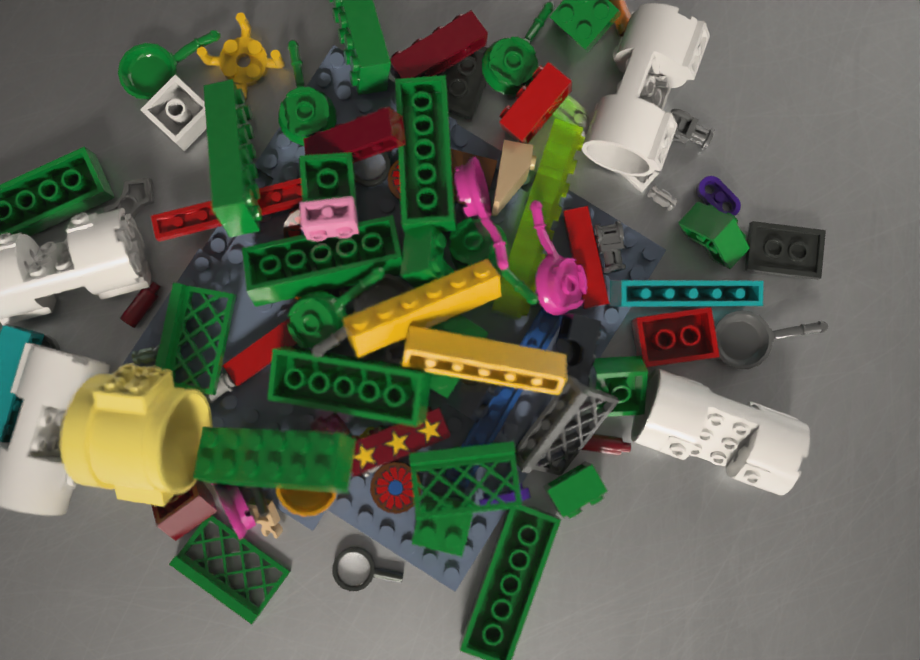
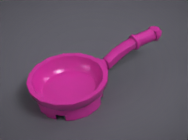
M472 157L467 161L466 165L455 168L457 171L455 172V181L461 202L467 203V207H463L468 217L478 215L481 218V223L494 240L493 247H495L498 266L500 269L505 270L509 267L505 248L506 242L502 241L500 233L490 220L492 209L487 182L478 159Z
M534 200L530 204L534 221L533 228H536L538 238L547 253L537 270L536 292L540 304L546 312L552 315H563L569 310L577 309L582 305L584 301L581 300L582 294L587 292V278L581 264H575L574 261L577 260L564 258L556 252L557 250L545 229L546 224L543 219L542 204Z
M211 484L238 538L241 540L246 535L247 530L257 526L237 485Z

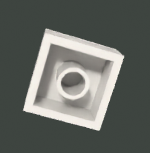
M176 75L140 109L184 151L206 130L205 102Z

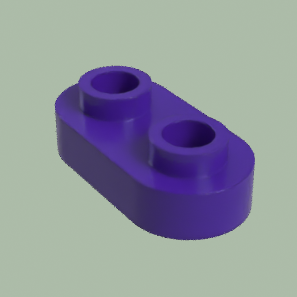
M707 176L697 185V194L707 206L711 204L718 211L725 214L729 212L734 216L739 213L741 208L740 200L719 178ZM705 187H710L712 194L707 193ZM727 204L729 211L723 210L722 205Z
M519 483L521 500L524 501L531 498L529 487H523V484ZM507 487L508 491L497 495L504 502L515 501L514 491ZM484 492L482 493L483 498L479 499L480 505H485L491 498ZM493 500L491 504H497L498 502Z

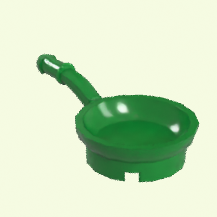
M547 2L543 5L541 12L534 19V23L524 39L520 37L503 38L493 42L486 49L482 59V73L486 82L495 91L504 95H517L524 85L528 87L534 80L532 75L538 68V59L535 55L534 47L530 43L553 12L554 4L552 2Z
M212 30L199 38H194V41L182 47L175 55L157 44L143 43L132 47L125 52L119 62L118 76L120 84L128 94L137 99L149 101L174 75L177 76L176 68L178 63L197 51L199 47H205L213 42H217L221 37L220 32Z
M290 40L287 48L290 53L291 66L293 67L297 88L291 90L281 102L278 111V123L282 133L291 142L304 146L305 138L313 136L316 132L334 128L337 123V111L332 100L324 92L311 87H304L303 62L300 58L299 45L295 40Z
M480 217L473 220L472 218H467L456 225V231H452L449 238L451 240L449 250L451 260L458 270L488 259L495 270L529 304H536L538 302V295L528 288L524 281L517 278L508 268L505 270L499 268L495 247H493L494 240L481 223ZM493 223L500 233L502 241L506 242L505 248L507 252V236L499 225Z
M382 267L374 268L370 274L361 279L357 285L340 298H335L332 294L324 291H310L301 296L298 302L290 309L288 317L291 316L288 330L293 340L305 349H313L315 345L328 338L331 333L334 334L345 326L343 319L347 317L344 305L355 299L365 290H369L370 286L379 279H382L385 272Z

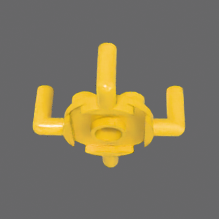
M240 12L236 15V20L241 27V37L227 40L223 45L220 56H210L205 47H199L197 54L205 65L220 66L224 76L228 80L233 79L237 89H242L246 101L247 88L257 84V81L262 77L264 78L268 68H283L285 62L278 50H272L270 53L271 58H268L261 43L251 38V25L245 14ZM242 57L250 58V63L246 67L238 66L239 60Z

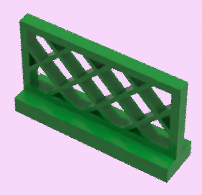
M173 282L155 367L171 370L174 387L216 395L236 294ZM193 292L200 293L205 300L196 309L191 304ZM220 297L228 298L226 309L218 313L212 303ZM209 306L215 317L204 324L198 313ZM194 317L200 327L189 334L186 324L188 320ZM218 321L222 327L221 333L213 339L207 328ZM204 332L209 342L199 349L193 338ZM189 342L195 352L184 359L180 353L181 347ZM213 346L216 351V357L208 364L202 353ZM198 356L204 367L193 374L188 363ZM183 367L189 378L182 383L174 382L176 371ZM206 371L211 377L209 389L202 388L196 379Z
M514 441L409 454L416 520L522 507ZM510 462L511 472L506 479L494 471L498 463ZM480 465L487 471L480 482L468 474L473 466ZM451 468L461 473L453 485L441 477L447 469ZM428 471L435 478L425 488L418 482L417 472ZM490 474L502 482L494 494L482 485ZM464 477L476 485L468 497L456 488ZM511 477L513 480V485L508 482ZM438 480L450 488L441 500L430 492ZM506 485L514 491L515 501L504 502L497 495ZM418 488L424 491L420 497ZM479 488L491 497L485 505L478 506L471 500ZM453 491L465 500L459 508L452 509L444 503ZM426 495H429L438 502L433 511L421 512L420 502ZM493 500L498 502L497 504H491ZM467 503L472 505L471 507H465ZM441 506H443L446 510H438V509H439Z
M213 515L200 524L179 554L169 563L170 566L251 625L255 623L291 572L244 537L240 540L233 529ZM212 521L219 526L220 537L206 540L205 528ZM223 530L226 531V532H227L228 534H230V535H229V536H224V535H223ZM201 535L202 540L196 541L198 537ZM224 539H237L240 552L226 554ZM220 540L222 555L208 558L206 543ZM202 544L204 559L193 560L186 553L192 545ZM243 545L248 547L250 550L244 551ZM255 552L259 555L260 567L246 569L244 554ZM241 555L242 570L228 573L226 557ZM223 558L224 573L212 574L209 571L208 561ZM263 559L266 560V561H267L268 563H270L271 565H266V566H264ZM204 561L205 568L201 566L198 562ZM275 567L283 573L277 582L266 584V568ZM261 569L263 585L248 587L247 572ZM243 573L245 588L234 590L230 587L229 575ZM225 576V582H223L218 577ZM273 586L271 591L268 593L267 587ZM264 589L265 599L259 607L250 601L249 590ZM245 591L246 598L239 592Z

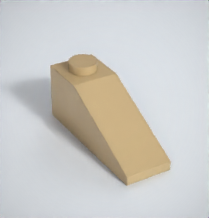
M504 140L491 216H497L525 183L529 170L534 171L536 156L532 155L533 145Z

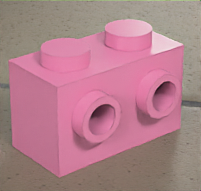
M353 197L300 203L301 227L307 240L322 241L326 237L348 238L353 234H359L357 209Z

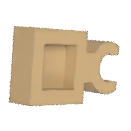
M252 497L247 506L255 523L262 525L261 532L265 537L272 532L274 538L277 539L283 532V528L278 523L280 517L272 500L266 499L270 514L259 517L255 498Z

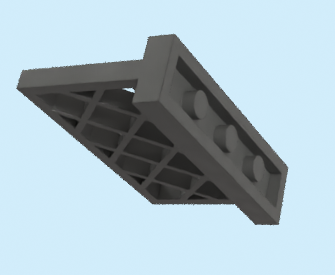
M569 376L560 394L553 397L515 448L516 463L521 471L530 473L534 469L561 476L619 402L618 398L614 395L581 385L576 378ZM607 401L603 407L596 410V405ZM591 409L590 413L580 417V412ZM592 420L587 427L581 429L582 424ZM576 427L575 432L565 436L566 431ZM577 440L574 445L567 447V443ZM558 447H561L562 449L561 451H558L554 454L550 453V451ZM562 459L558 466L552 465L553 462Z

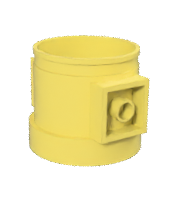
M126 364L113 374L102 373L94 375L86 380L76 391L64 417L61 431V455L65 469L69 476L78 484L115 489L117 499L165 506L174 494L188 491L197 481L193 479L202 429L203 427H213L209 403L200 391L174 387L171 370Z

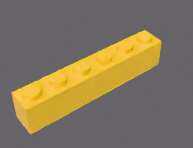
M486 259L343 319L349 341L357 356L361 357L407 337L409 326L426 329L501 297L500 276L490 261Z
M409 326L402 367L556 395L560 394L565 383L566 354Z

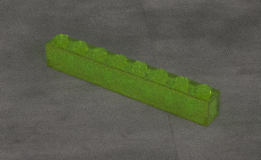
M556 118L554 119L508 258V269L517 278L524 281L525 285L533 292L536 290L535 275L537 269L547 254L543 253L544 247L538 238L536 228H533L534 221L530 204L534 200L542 204L541 209L544 223L546 224L545 229L552 242L555 231L550 229L553 220L558 222L563 208L558 206L560 198H566L570 184L566 183L568 174H574L578 160L574 159L576 150L581 152L585 137L581 136L584 127ZM502 276L500 283L501 297L495 299L491 312L520 321L522 315L527 317L531 304L519 292H516L514 287Z

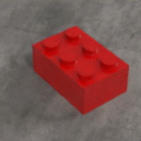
M550 62L544 67L540 65L532 75L534 80L528 87L524 85L516 95V102L512 107L510 105L506 106L499 116L501 118L499 123L502 130L516 142L529 144L572 92V81Z
M712 307L636 317L631 320L636 356L642 357L646 368L720 357Z

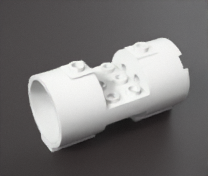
M660 3L640 5L637 11L632 12L624 36L621 37L613 53L616 65L624 73L623 79L617 85V94L602 97L596 103L594 111L589 116V129L582 145V151L589 159L609 170L632 176H646L652 174L654 170H662L678 126L672 113L664 112L663 109L671 88L682 86L687 79H695L710 37L705 21H698L693 16L688 19L678 13L679 8Z
M124 208L98 215L96 213L89 215L86 213L78 214L70 220L66 230L67 239L56 244L55 242H47L40 247L30 236L21 234V232L13 235L10 233L0 235V322L2 325L52 313L57 301L54 294L85 286L89 292L95 295L98 294L102 300L149 287L152 274L149 270V262L143 261L145 258L143 250L145 244L132 215H125Z
M25 343L11 389V393H15L16 396L24 399L11 442H0L1 507L39 515H63L67 513L73 490L76 489L78 483L69 476L62 460L61 431L69 403L79 387L94 375L108 374L111 364L74 353L56 351L54 348Z
M655 367L647 380L645 414L634 416L631 440L679 459L685 460L688 455L711 461L713 464L726 467L727 475L733 479L774 494L784 495L793 487L801 474L796 470L801 464L802 456L807 458L810 445V430L808 425L799 421L798 418L751 401L746 406L711 393L710 389L703 386L702 383Z

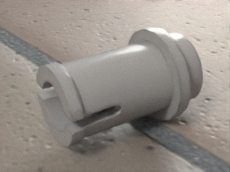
M228 373L220 374L216 395L202 394L209 403H212L225 392L233 391V387L236 384Z

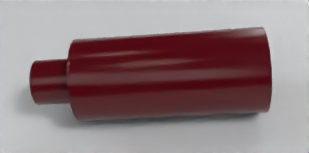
M152 281L148 288L141 289L120 316V319L135 328L159 296L156 293L161 286Z
M593 434L581 450L620 456L621 452L630 453L631 443L623 442L621 437Z

